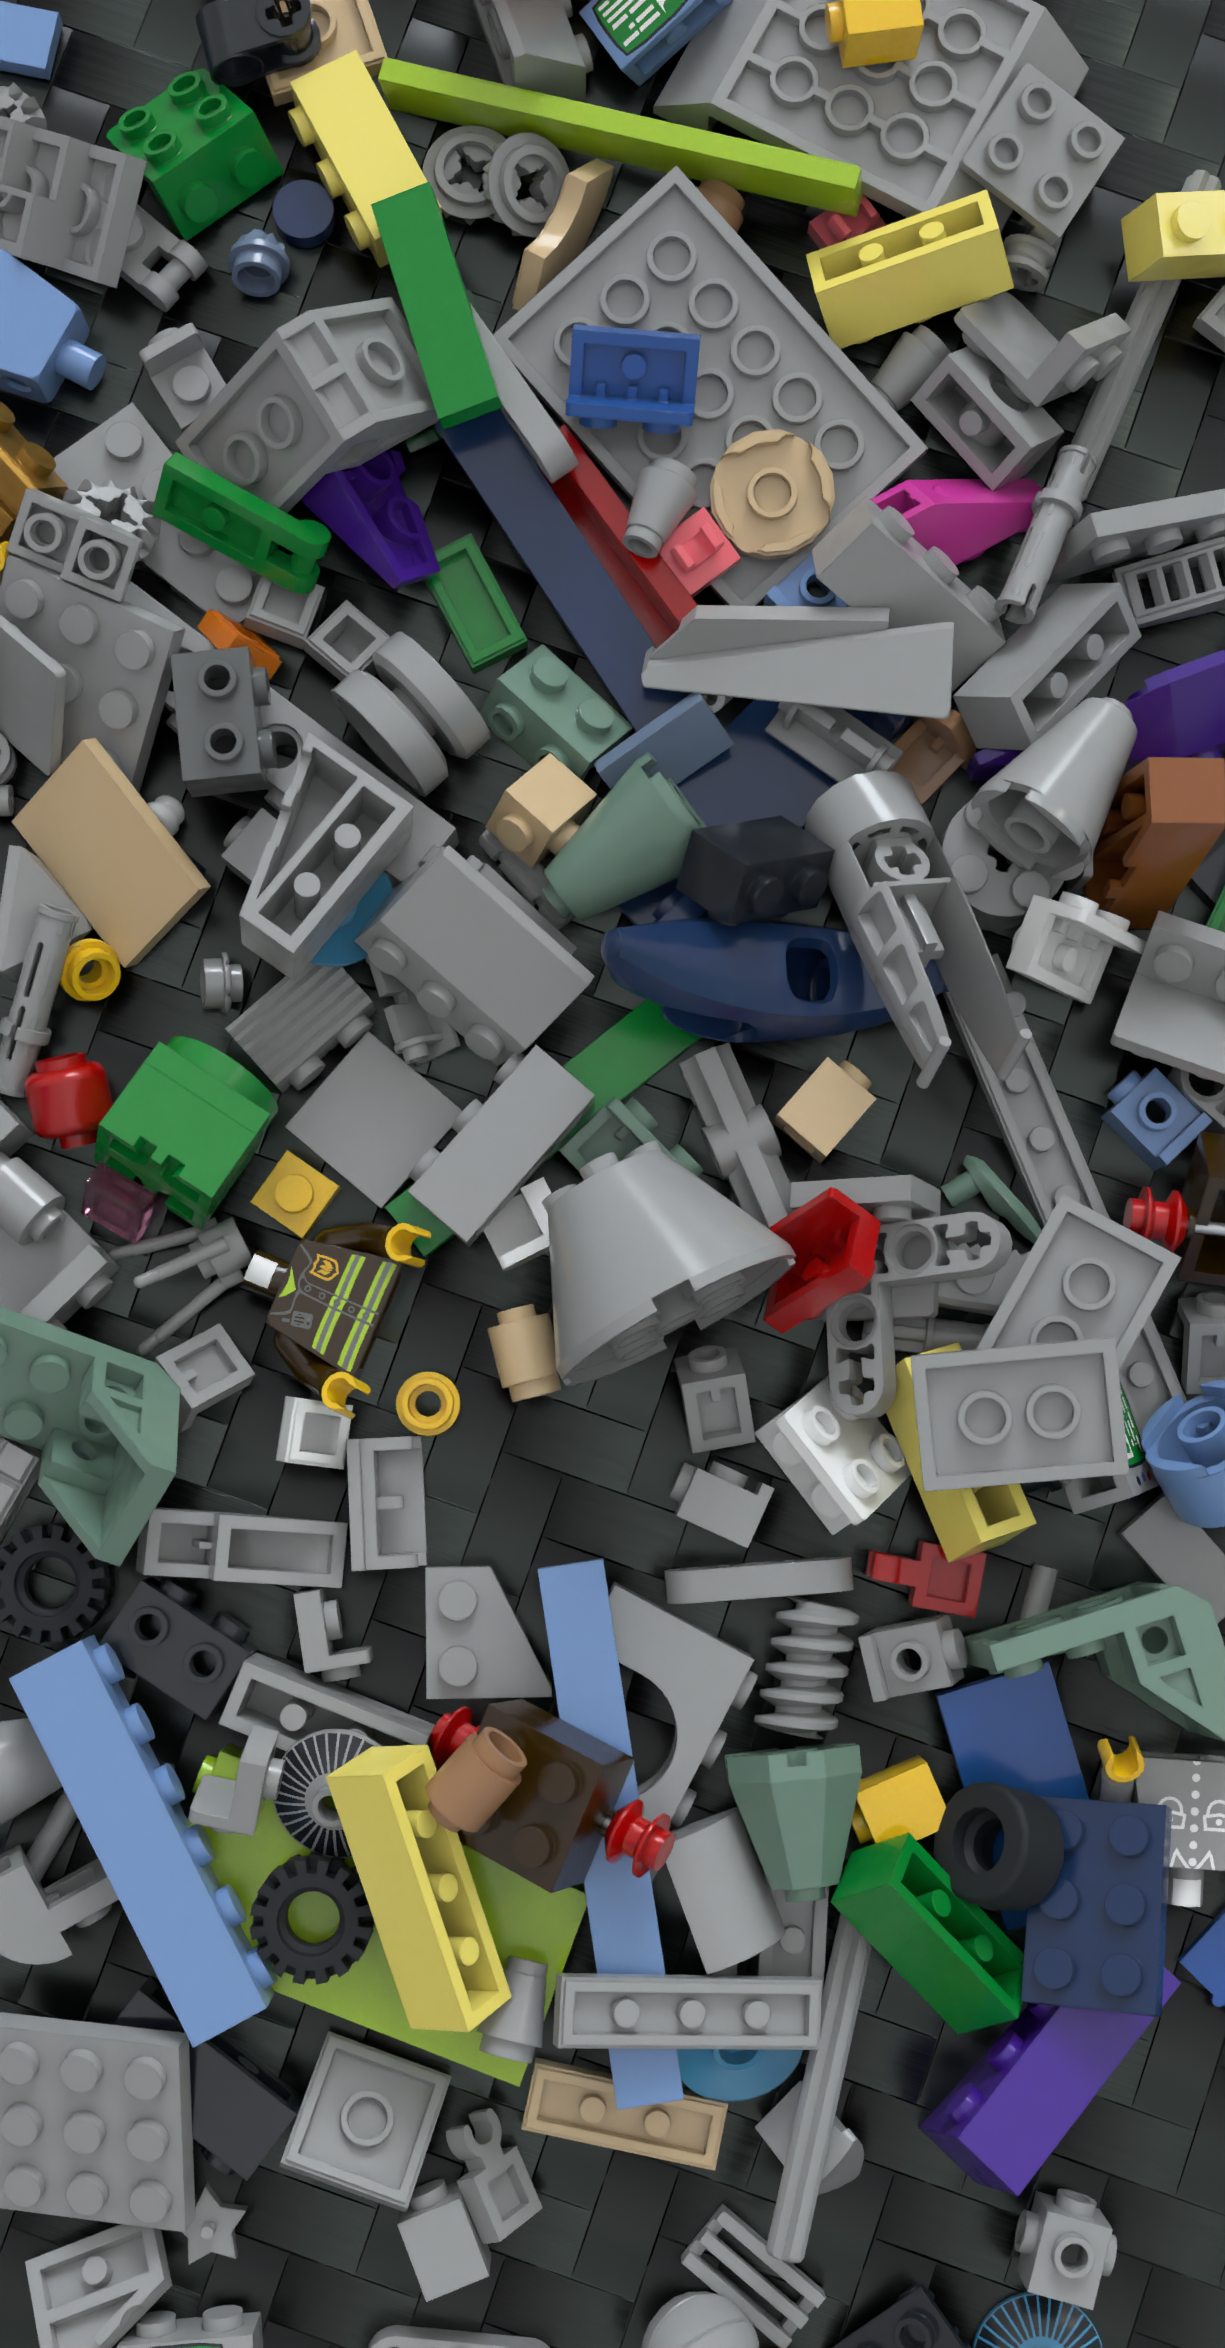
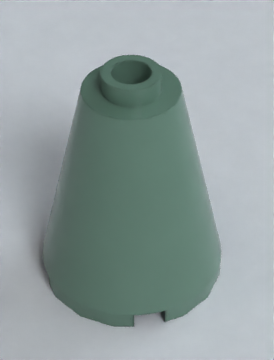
M648 751L634 761L544 869L549 883L541 889L554 909L564 919L573 913L580 921H584L678 879L692 829L707 827L670 776L664 778L659 771L654 775L649 772L650 769L658 764V761Z

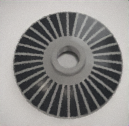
M324 1729L304 1736L287 1750L282 1757L286 1762L277 1800H273L280 1822L298 1843L313 1852L322 1853L324 1856L352 1857L337 1810L328 1807L323 1802V1797L332 1796L326 1776L368 1748L381 1746L379 1743L355 1731Z

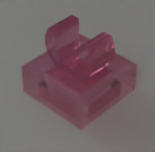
M100 1162L86 1180L81 1214L129 1242L136 1244L149 1228L154 1201L158 1193L155 1194L149 1191L143 1185H139Z

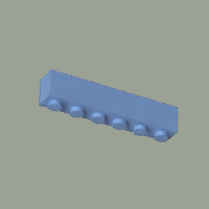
M92 1635L10 1677L9 1681L194 2048L266 2009L275 1994L271 1985L277 1982V1976L271 1971L273 1968L271 1961L268 1958L262 1961L256 1951L260 1945L252 1948L240 1925L246 1921V1914L237 1893L230 1884L221 1887L210 1865V1862L214 1861L216 1856L209 1837L201 1825L195 1824L190 1826L179 1804L180 1801L185 1799V1793L177 1774L169 1763L160 1766L149 1744V1741L155 1739L154 1730L149 1718L138 1703L129 1705L118 1683L125 1678L116 1653L108 1643L100 1646L95 1635Z

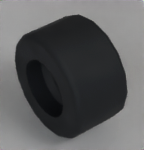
M976 1782L956 1792L947 1803L938 1832L934 1834L933 1854L935 1861L950 1875L951 1889L954 1895L968 1903L1001 1911H1024L1041 1902L1056 1884L1064 1861V1836L1058 1816L1044 1799L1028 1791L997 1782ZM1003 1828L1004 1848L999 1861L994 1865L993 1845L998 1832Z

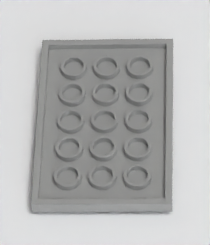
M677 165L493 334L525 382L556 417L566 425L573 436L632 501L640 470L649 467L654 458L666 457L674 459L687 466L695 474L697 484L694 489L697 493V499L678 525L702 507L711 516L709 487L716 465L732 443L752 432L774 429L794 433V436L802 438L807 443L810 442L822 452L833 473L835 501L827 527L812 546L790 558L762 560L742 554L734 547L741 557L740 563L708 586L725 605L759 606L764 602L765 594L774 585L780 584L812 553V549L865 496L872 499L883 493L922 458L928 450V447ZM574 324L701 335L693 425L680 426V432L675 434H657L643 430L642 422L617 420V426L614 428L596 429L580 425L579 417L566 416V401L569 395L572 329Z

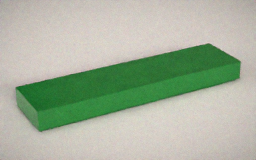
M430 182L371 204L433 405L442 428L445 430L503 408L437 198Z

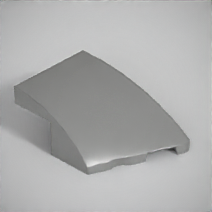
M0 116V248L13 256L117 288L147 161L70 136L34 127L15 119Z

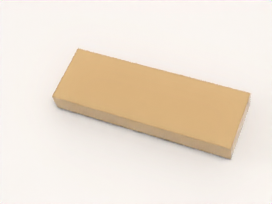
M535 2057L521 2129L715 2171L728 2102L712 2100L694 2091L683 2089L684 2100L617 2110L611 2073Z

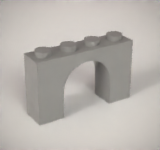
M614 1581L608 1594L619 1663L645 1676L663 1692L672 1707L675 1721L674 1740L670 1753L662 1767L650 1779L637 1786L639 1800L644 1802V1818L652 1822L660 1814L666 1813L670 1816V1823L680 1827L697 1794L696 1791L689 1788V1785L699 1765L702 1764L710 1769L724 1745L727 1733L720 1730L719 1727L730 1706L741 1710L755 1685L758 1675L749 1671L754 1659L749 1653ZM650 1869L651 1880L653 1881L658 1871L655 1872Z

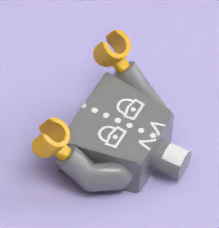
M1135 1736L1128 1737L1129 1747L1127 1749H1121L1120 1754H1113L1108 1739L1099 1740L1097 1749L1103 1763L1099 1800L1167 1805L1172 1809L1167 1904L1183 1907L1203 1906L1204 1870L1225 1871V1756L1140 1750Z

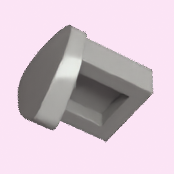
M799 2081L755 2126L756 2130L783 2165L785 2164L803 2081ZM836 2115L818 2195L830 2192L851 2182L860 2174L863 2165L864 2149L861 2142L849 2128L846 2129Z

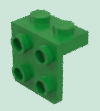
M197 69L178 75L170 82L167 90L144 106H137L125 112L120 117L118 124L107 133V139L115 151L147 161L143 178L149 183L175 232L186 242L284 173L254 111L223 84L216 85L211 80L210 74L206 69Z

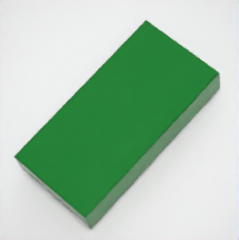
M470 533L434 551L441 571L434 577L425 579L424 582L472 673L475 674L527 648L528 640L472 534Z

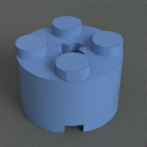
M1216 1380L1199 1385L1204 1394L1185 1403L1180 1394L1165 1402L1150 1417L1141 1434V1445L1145 1450L1147 1464L1174 1512L1182 1522L1202 1528L1225 1527V1380Z

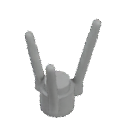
M214 1217L208 1220L202 1231L196 1227H191L109 1250L108 1254L114 1260H120L193 1242L188 1245L190 1252L136 1276L133 1283L137 1288H143L156 1281H161L195 1265H198L205 1279L215 1274L218 1276L215 1281L137 1347L139 1355L145 1356L226 1289L244 1281L241 1269L250 1264L252 1256L232 1217L220 1223H217Z

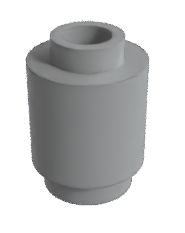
M0 1152V1228L21 1246L28 1245L33 1241L43 1244L52 1238L63 1225L66 1215L62 1210L66 1198L21 1158L15 1157L11 1159L4 1152Z

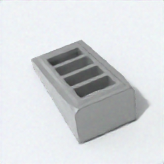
M1225 536L1113 570L1114 583L1121 584L1139 629L1225 609V586H1222L1216 562H1221L1225 576ZM1199 567L1205 592L1196 593L1190 568ZM1173 573L1179 600L1172 602L1164 574ZM1148 578L1155 607L1145 610L1138 580Z

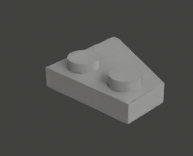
M120 2224L25 2261L40 2348H112L172 2286L161 2229Z

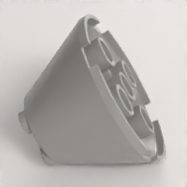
M651 1141L634 1149L620 1162L614 1152L604 1154L580 1169L579 1172L584 1181L578 1185L571 1184L560 1188L542 1201L548 1214L556 1372L560 1375L565 1386H575L611 1375L667 1349L663 1336L693 1320L696 1321L700 1330H703L767 1290L796 1264L793 1259L796 1257V1254L789 1243L663 1152L658 1141Z

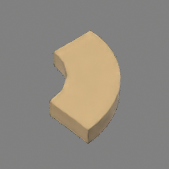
M596 158L566 175L559 199L544 229L524 249L513 295L512 308L519 311L582 253L605 201L614 166Z

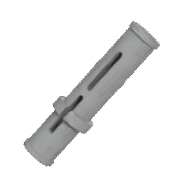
M1069 444L1059 450L1057 461L1046 487L1043 488L1042 492L1039 490L1035 495L1031 507L1034 516L1001 595L995 603V609L1001 615L1005 613L1008 604H1011L1005 620L1024 625L1034 620L1036 609L1067 533L1072 528V525L1076 526L1080 521L1084 509L1081 500L1098 464L1097 457L1091 454L1088 456L1085 465L1081 466L1089 450L1083 446Z
M39 903L38 914L22 965L9 1016L2 1017L0 1022V1033L3 1034L0 1045V1093L12 1097H26L24 1081L30 1074L34 1073L35 1062H37L41 1046L49 1044L52 1031L47 1028V1024L63 974L75 926L80 917L78 913L47 903Z

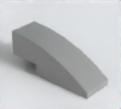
M156 1507L139 1534L135 1571L143 1575L206 1578L213 1581L342 1588L348 1523Z

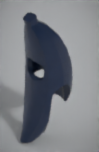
M684 918L618 927L607 931L602 936L601 955L616 984L637 996L659 1004L665 1020L687 1033L703 1038L737 1043L798 1040L839 1035L875 1027L892 1020L868 974L849 931L769 920H751L744 922L740 926H728L718 923L711 918ZM931 959L924 969L935 996L941 992H949L937 969L935 960Z

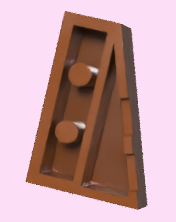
M1148 757L1122 775L1093 852V877L1083 886V897L1098 903V909L1129 920L1131 923L1128 929H1152L1158 911L1168 913L1225 829L1224 758Z

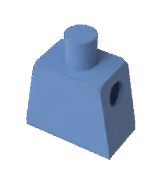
M0 248V390L41 403H49L54 399L65 378L88 390H93L104 374L106 356L84 345L88 339L90 329L81 309L62 292L10 253Z

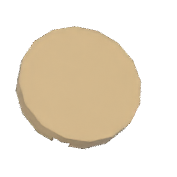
M780 429L752 432L732 443L716 465L709 487L711 516L731 545L742 554L762 560L790 558L812 546L827 527L835 501L833 473L822 452L810 442L807 443L802 438L794 436V433Z

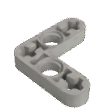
M964 1212L881 1224L875 1255L884 1254L886 1264L875 1260L874 1274L863 1289L857 1293H848L826 1307L829 1390L832 1401L839 1410L858 1418L874 1419L886 1413L895 1400L897 1384L892 1288L987 1276L998 1272L1006 1265L1012 1251L1010 1232L1003 1223L982 1212ZM978 1229L980 1232L991 1237V1244L981 1247L979 1259L976 1255L963 1249L950 1250L948 1240L957 1244L973 1242L977 1239ZM926 1235L931 1244V1255L927 1263L914 1270L908 1269L903 1260V1249L906 1243L912 1237ZM866 1306L873 1314V1329L865 1339L857 1342L852 1341L846 1330L847 1319L856 1308ZM849 1353L862 1355L874 1353V1359L861 1357L860 1363L849 1359ZM863 1377L874 1380V1391L864 1393L863 1399L852 1396V1386L861 1384Z

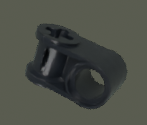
M216 0L206 4L196 15V25L211 80L216 85L223 84L226 87L243 86L260 77L291 68L303 67L313 61L322 45L320 30L312 18L310 0ZM280 1H285L288 12H282L279 4ZM296 39L297 51L292 49L290 40Z

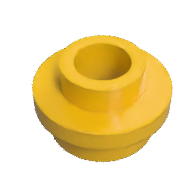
M89 938L73 943L68 950L63 974L59 982L60 986L67 994L80 1001H98L108 997L114 992L120 981L121 971L120 962L117 959L118 955L108 944L98 939ZM94 960L92 970L87 975L79 976L83 966L89 961Z
M421 1372L411 1376L403 1383L397 1394L396 1410L399 1419L407 1429L418 1435L434 1436L445 1432L455 1423L460 1412L461 1401L456 1386L450 1379L436 1372ZM427 1391L436 1393L441 1400L440 1410L430 1417L422 1415L417 1408L419 1396Z

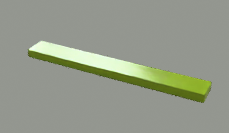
M391 58L383 59L378 81L390 109L462 126L476 125L487 127L509 137L519 133H534L548 139L557 148L668 173L677 165L687 178L699 181L719 180L727 183L734 189L857 217L862 201L861 168L858 165Z

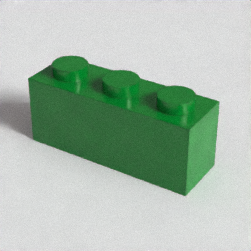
M908 1832L851 1852L831 1903L959 2035L1018 2019L1023 2004L1021 1994L1024 1954L978 1905L968 1903L954 1895L951 1889L950 1875Z

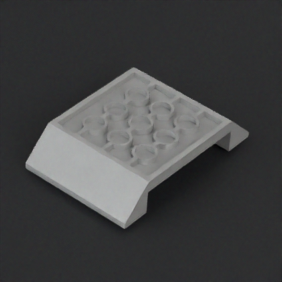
M733 0L690 40L653 106V113L672 123L712 132L717 121H720L763 144L858 165L861 168L862 194L908 218L986 190L984 186L959 167V162L1025 64H1032L1074 98L1089 68L1047 8L1032 0H920L924 28L916 59L842 68L838 43L829 44L827 40L825 5L835 0ZM987 190L1001 233L1013 209Z

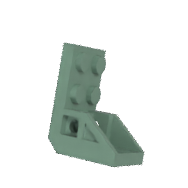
M0 1306V1436L42 1450L38 1485L93 1557L120 1567L176 1475L180 1387L156 1362Z
M1137 1581L1031 1617L1018 1619L964 1637L968 1653V1664L987 1669L990 1675L1004 1673L1005 1679L1018 1678L1042 1670L1044 1665L1041 1658L1049 1655L1066 1653L1068 1659H1075L1095 1653L1104 1677L1185 1731L1225 1742L1224 1642L1211 1603L1178 1585Z

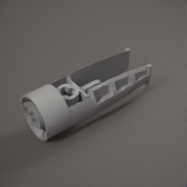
M876 770L856 774L833 785L815 801L807 813L804 830L835 850L827 874L828 885L878 994L906 1046L922 1070L916 1080V1084L923 1089L929 1087L952 1043L940 1007L924 969L931 959L935 960L937 969L981 1052L995 1071L997 1078L1004 1081L1007 1080L1029 1043L1032 1032L1026 1028L1018 1031L1005 989L963 888L955 877L910 780L897 772Z

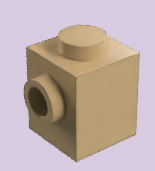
M549 753L504 791L485 827L499 839L505 848L514 852L530 868H533L549 853L552 852L555 856L579 829V825L596 798L597 793L561 761Z
M827 1057L776 1115L773 1123L821 1163L876 1100L867 1091L872 1083L850 1062L842 1060L837 1065Z

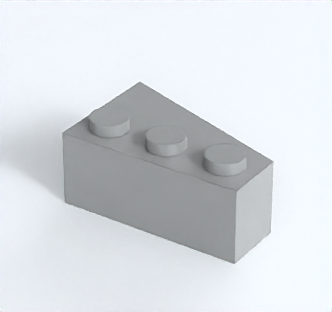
M310 732L307 733L301 749L300 761L290 786H287L281 802L280 814L271 838L266 842L239 914L242 944L293 981L297 979L412 838L414 813L413 805Z

